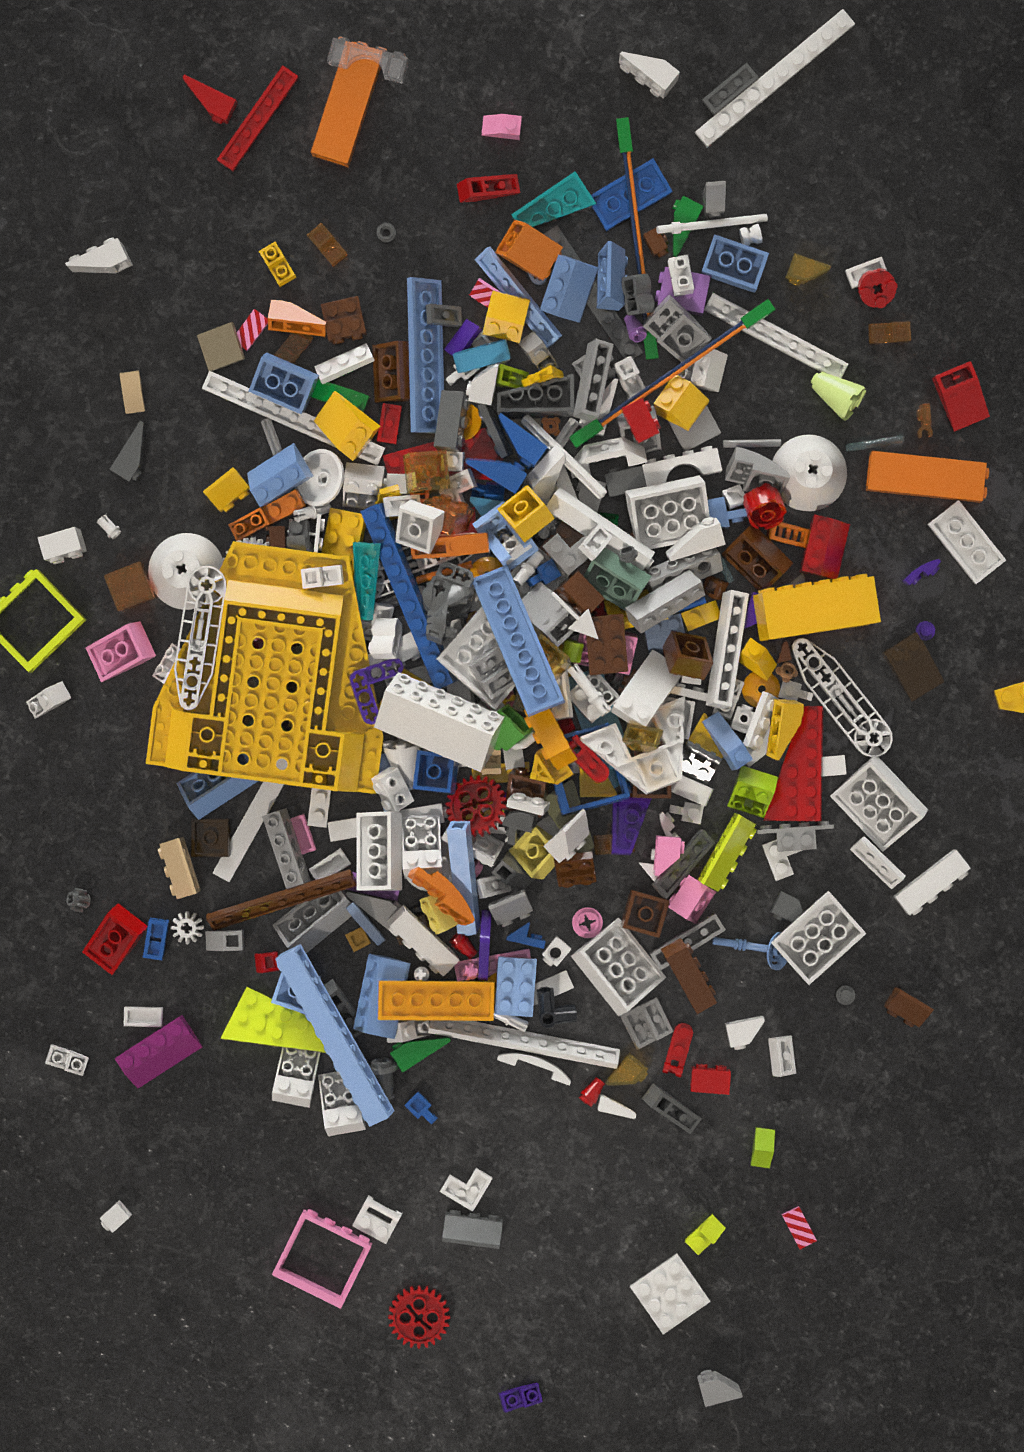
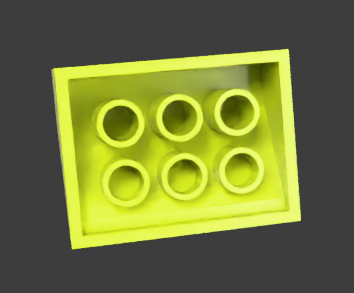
M734 813L697 880L718 892L720 888L724 889L728 883L727 875L729 872L733 873L738 865L735 862L739 855L742 856L747 849L745 843L748 838L752 839L757 829L754 828L756 824Z

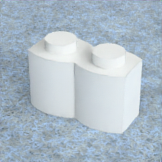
M376 618L371 628L373 638L368 646L369 653L374 659H397L400 646L399 641L402 636V623L398 618Z

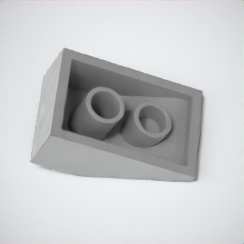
M525 889L495 900L488 905L497 925L502 924L503 927L512 924V919L520 917L521 920L531 916L530 912L533 911Z

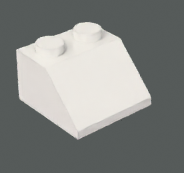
M500 362L488 366L475 375L472 381H469L466 395H469L468 401L487 405L492 404Z
M413 500L408 501L399 507L395 542L430 554L442 531L445 511Z
M582 809L543 846L559 863L565 858L568 861L576 854L574 849L579 850L586 843L584 839L589 835L586 811Z

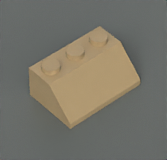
M184 837L160 844L158 852L161 860L164 859L166 863L164 871L166 877L171 879L172 885H170L172 895H176V898L179 899L200 892V886Z

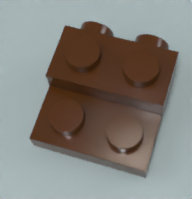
M358 296L321 304L329 343H344V339L348 338L358 340L367 334Z
M517 767L509 773L506 799L513 793H523L527 797H539L545 801V798L548 796L549 783L530 779L531 773L527 772L526 768Z
M592 852L576 853L568 861L565 858L560 863L554 858L559 887L569 888L573 885H590L597 882Z

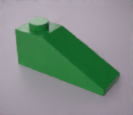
M685 196L681 200L677 199L672 208L675 210L673 222H696L704 206ZM691 230L673 234L672 258L678 257Z
M320 379L317 380L312 398L326 403L333 392L336 391L365 414L370 401L368 395L329 382L322 384Z
M444 1036L409 1040L404 1043L398 1042L392 1046L393 1050L390 1054L401 1071L404 1072L451 1042V1037Z

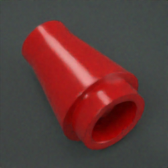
M456 933L449 941L452 944L451 947L469 959L473 958L478 952L467 935Z
M596 1077L580 1093L579 1099L592 1107L593 1104H596L605 1083Z

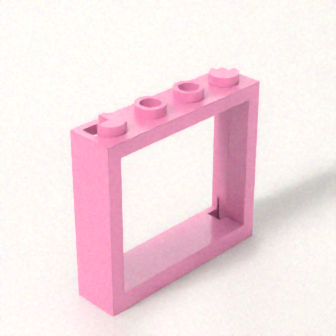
M308 1209V1211L303 1210L272 1275L341 1309L372 1243L364 1235L360 1234L357 1236L353 1234V1231L348 1227L342 1226L341 1228L335 1225L336 1222L329 1218L322 1219L318 1217V1213L311 1209ZM305 1219L364 1247L341 1295L282 1267Z

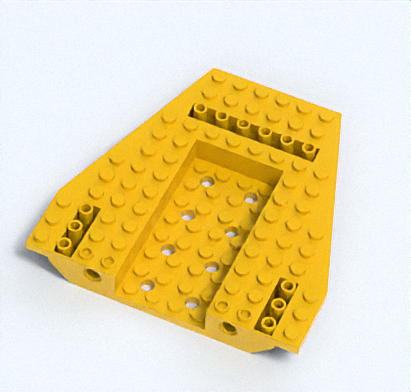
M233 541L219 570L223 573L226 580V593L213 675L197 707L192 710H186L179 703L174 662L153 706L146 764L165 766L187 772L316 789L376 794L371 778L379 774L384 736L383 731L374 728L375 724H366L362 720L349 683V676L352 672L370 666L349 557ZM342 565L344 584L303 589L301 569ZM223 597L219 601L213 603V605L221 606ZM203 604L201 608L209 609L210 604ZM212 607L210 624L219 625L221 608ZM200 611L195 620L193 639H196L198 620L201 616ZM204 612L203 616L204 624L202 629V639H200L203 641L205 638L208 612ZM209 626L207 643L216 644L218 627ZM191 629L187 635L186 640L190 639ZM255 638H261L264 641V646L261 649H256L253 646ZM184 642L178 658L187 659L188 642ZM294 643L302 645L303 650L300 654L292 652L291 647ZM206 646L204 662L213 663L214 646ZM194 657L193 660L189 661L192 663V670L188 669L187 672L200 673V671H196V665L201 663V661H198V657ZM177 660L176 670L178 678H184L186 665L184 661ZM203 665L201 681L207 682L212 666ZM356 674V678L353 679V682H357L359 688H355L356 692L360 689H367L366 685H361L363 677ZM189 676L186 682L189 686H195L198 680L195 676ZM252 676L259 680L258 686L254 688L248 685V679ZM178 680L179 689L181 693L183 681ZM289 682L297 684L298 689L296 692L291 693L287 691L286 686ZM200 684L199 696L205 684ZM370 684V687H371V690H372V693H373V696H374V699H375V702H376V705H377V700H376L374 685H373V684ZM185 688L184 691H188V697L184 698L183 701H186V705H190L191 702L195 701L192 699V692L196 693L197 690ZM362 692L359 695L360 702L366 703L369 701L370 697L367 692ZM373 704L362 706V710L366 708L368 711V715L365 716L366 719L373 721V717L376 715L371 713L369 707H373ZM244 716H252L254 723L251 726H246L243 723ZM283 721H291L293 727L290 731L282 729L281 724ZM240 754H246L249 757L247 764H240L238 762ZM285 759L288 763L287 767L282 770L279 769L276 765L277 760Z

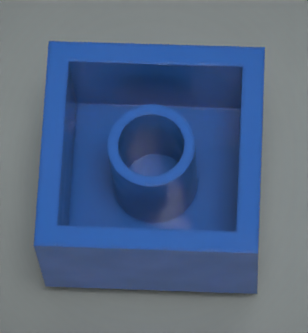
M417 750L413 789L455 794L459 763L434 752Z

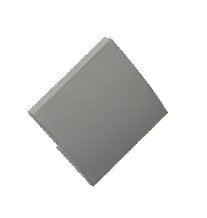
M707 405L689 431L668 421L684 452L721 434Z
M498 645L468 665L478 683L491 700L514 685Z
M657 997L620 1015L636 1049H640L673 1032Z

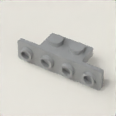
M829 821L818 822V825L810 826V822L798 823V827H791V824H779V828H772V825H762L760 829L756 830V834L776 833L778 852L817 849L815 830L833 829L834 824H829Z

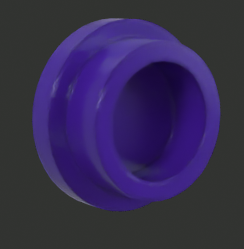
M924 621L917 625L916 632L922 640H930L935 634V627L932 623Z

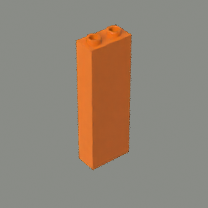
M346 42L311 150L312 156L349 168L384 59L380 50L372 47L370 49L363 48L357 42H351V44Z
M871 451L869 453L866 491L980 503L987 496V487H984L985 479L989 477V468H986L987 463Z

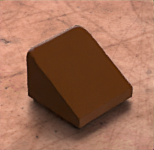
M712 575L708 576L703 583L704 593L714 600H722L723 593L726 592L729 582Z
M787 641L782 642L776 663L792 659Z

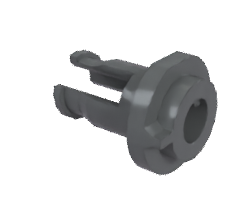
M387 1057L372 1060L369 1066L388 1100L395 1098V1094H393L394 1082L392 1072L398 1069L397 1063Z

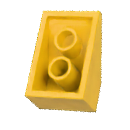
M336 391L333 392L314 420L336 448L352 461L361 455L381 427Z

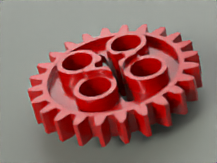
M471 775L468 782L463 778L462 785L456 783L458 789L455 790V794L453 796L447 795L451 802L445 803L450 808L446 810V813L451 815L448 817V820L450 822L465 821V817L468 814H473L472 819L469 820L472 836L475 838L478 832L483 837L484 831L491 834L490 828L497 830L495 824H502L503 822L500 820V817H506V814L502 812L508 809L504 805L507 802L506 797H503L506 793L501 790L502 787L499 784L495 785L494 779L489 782L487 776L482 780V777L478 775L475 780ZM488 792V796L481 799V794ZM465 796H470L467 802L462 803V799ZM486 810H491V814L487 817H484V812Z
M418 1285L417 1290H414L413 1286H411L410 1292L403 1289V1296L397 1294L399 1301L392 1300V1304L395 1307H389V1311L393 1313L388 1315V1319L393 1320L389 1323V1327L395 1326L392 1334L398 1333L397 1340L403 1338V1345L409 1341L410 1348L413 1347L414 1343L417 1344L418 1349H420L423 1343L428 1348V1342L435 1345V1338L441 1340L440 1333L446 1334V1329L443 1327H449V1323L445 1321L450 1319V1315L445 1314L449 1311V1307H443L447 1301H440L442 1294L435 1296L436 1289L428 1292V1286L424 1290H421L420 1285ZM421 1299L424 1301V1306L416 1307L414 1301ZM408 1304L412 1307L415 1313L407 1307ZM402 1313H408L410 1314L411 1319L408 1321H404L401 1319L400 1315ZM430 1313H435L438 1319L431 1321L427 1316ZM416 1314H423V1321L420 1318L416 1320ZM424 1322L430 1325L432 1329H429ZM420 1326L424 1329V1333L416 1334L414 1328Z

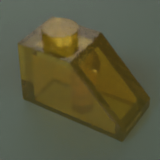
M794 253L785 278L789 279V283L799 286L800 283L805 284L828 273L831 266Z
M628 723L622 741L630 750L648 753L658 749L664 731L662 729Z
M630 1052L617 1066V1069L605 1080V1083L608 1086L636 1084L638 1081L642 1082L648 1075L646 1072L648 1068Z

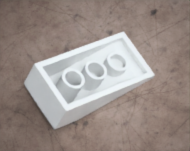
M652 650L613 705L612 713L644 733L681 675L669 673L665 657Z

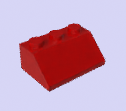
M813 515L800 572L828 579H837L850 524L833 518Z

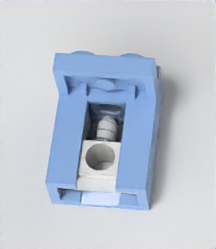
M503 501L475 521L473 526L478 533H488L489 549L502 566L507 565L509 571H511L539 549L532 538L524 543L497 510V508L505 503Z

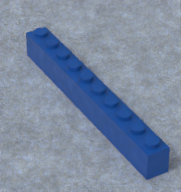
M378 503L360 511L373 543L381 544L379 557L434 687L440 689L458 681L456 676L436 659L444 650L443 644L440 645L427 640L428 612L423 607L422 594L401 544L395 542L396 532L390 518L385 516L384 504Z

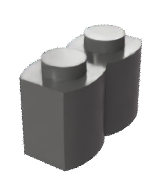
M646 273L622 277V290L625 295V309L628 316L654 312V299L650 293L651 280L649 275Z

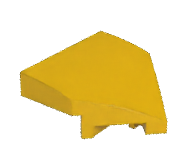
M542 749L536 752L530 779L558 785L574 775L568 765L556 770L550 759L545 760L541 752Z

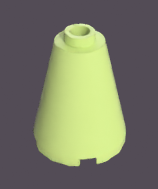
M825 372L816 373L811 380L813 384L812 389L845 421L854 413L852 410L860 405L866 393L865 387Z

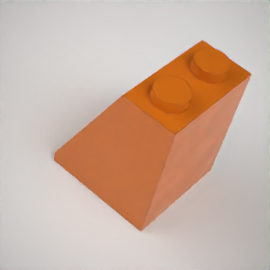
M514 219L495 253L537 279L544 280L550 275L551 267L556 262L558 255L562 254L561 250L563 247L527 223Z

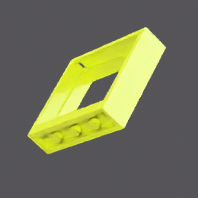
M37 569L34 571L30 570L24 576L25 580L21 584L17 583L10 589L12 592L10 595L0 599V613L35 579H38L74 618L29 662L0 633V643L30 673L87 620Z

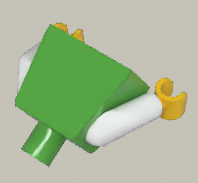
M514 694L510 699L505 698L495 710H491L505 716L494 748L498 751L501 748L505 751L511 748L514 750L524 749L535 742L532 735L533 727L529 728L520 714L509 704L505 705L507 702L515 700Z

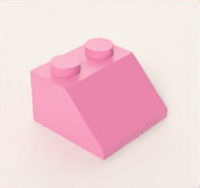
M656 835L653 869L655 876L663 873L680 858V854H684V842L681 841L680 837Z
M688 875L687 878L685 877L681 881L677 894L675 893L670 898L668 908L696 924L716 894V891Z

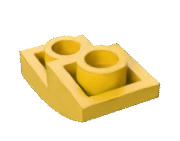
M276 242L259 251L280 287L296 278Z

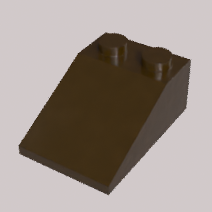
M917 632L882 652L883 657L911 702L945 682Z

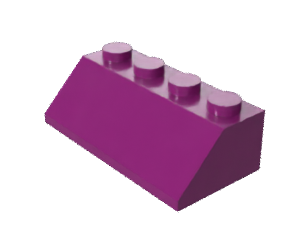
M183 1015L117 1056L115 1060L128 1079L137 1088H140L203 1046Z

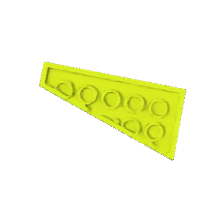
M246 987L221 1037L224 1040L326 1053L322 1041L316 1036L314 1027L304 1014L271 1003V998L249 987Z

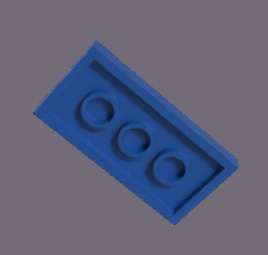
M654 159L633 170L638 213L673 192ZM625 175L591 195L596 202V205H593L592 208L606 231L631 217Z

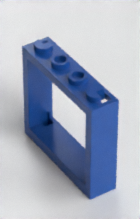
M608 722L564 734V736L570 742L574 735L581 737L607 727L610 724ZM614 769L621 794L569 808L562 782L558 785L553 784L561 815L564 817L579 813L582 809L586 811L629 799V793H632L630 782H626L625 777Z

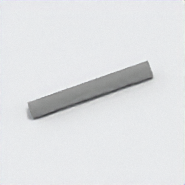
M781 439L723 440V448L781 447Z

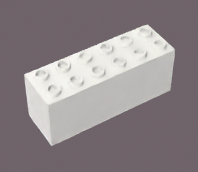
M398 672L384 692L374 728L481 772L494 751L505 716L483 708L476 703L466 701L459 696L447 693L443 689L430 686L426 682L418 681L407 674Z

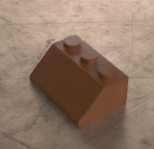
M393 341L372 345L373 358L375 360L373 361L375 403L410 401L409 341Z
M752 525L721 554L758 591L769 588L793 564L766 535Z

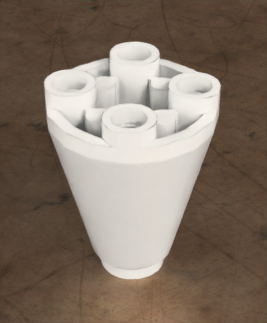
M398 737L397 741H384L383 748L390 766L399 769L408 789L413 790L417 750L421 751L422 747Z

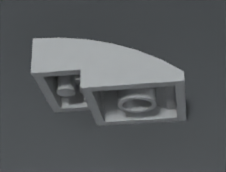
M668 295L654 309V312L643 321V327L657 338V342L681 363L702 349L712 339L694 317L671 295Z
M740 447L735 448L726 467L725 475L726 481L743 484V491L750 492L764 483H769L777 488L781 495L790 479L789 473L775 462L758 453Z

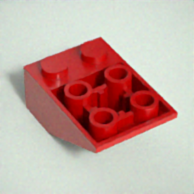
M971 361L932 378L954 431L990 417Z

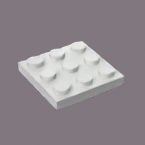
M677 1253L630 1285V1288L662 1334H665L710 1302Z

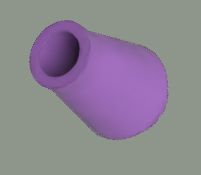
M626 315L624 321L629 338L634 342H641L646 338L647 330L635 315Z

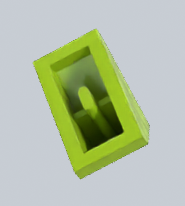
M499 364L496 386L508 389L523 388L521 380L527 378L529 372Z
M756 1127L751 1166L770 1168L774 1154L775 1130Z

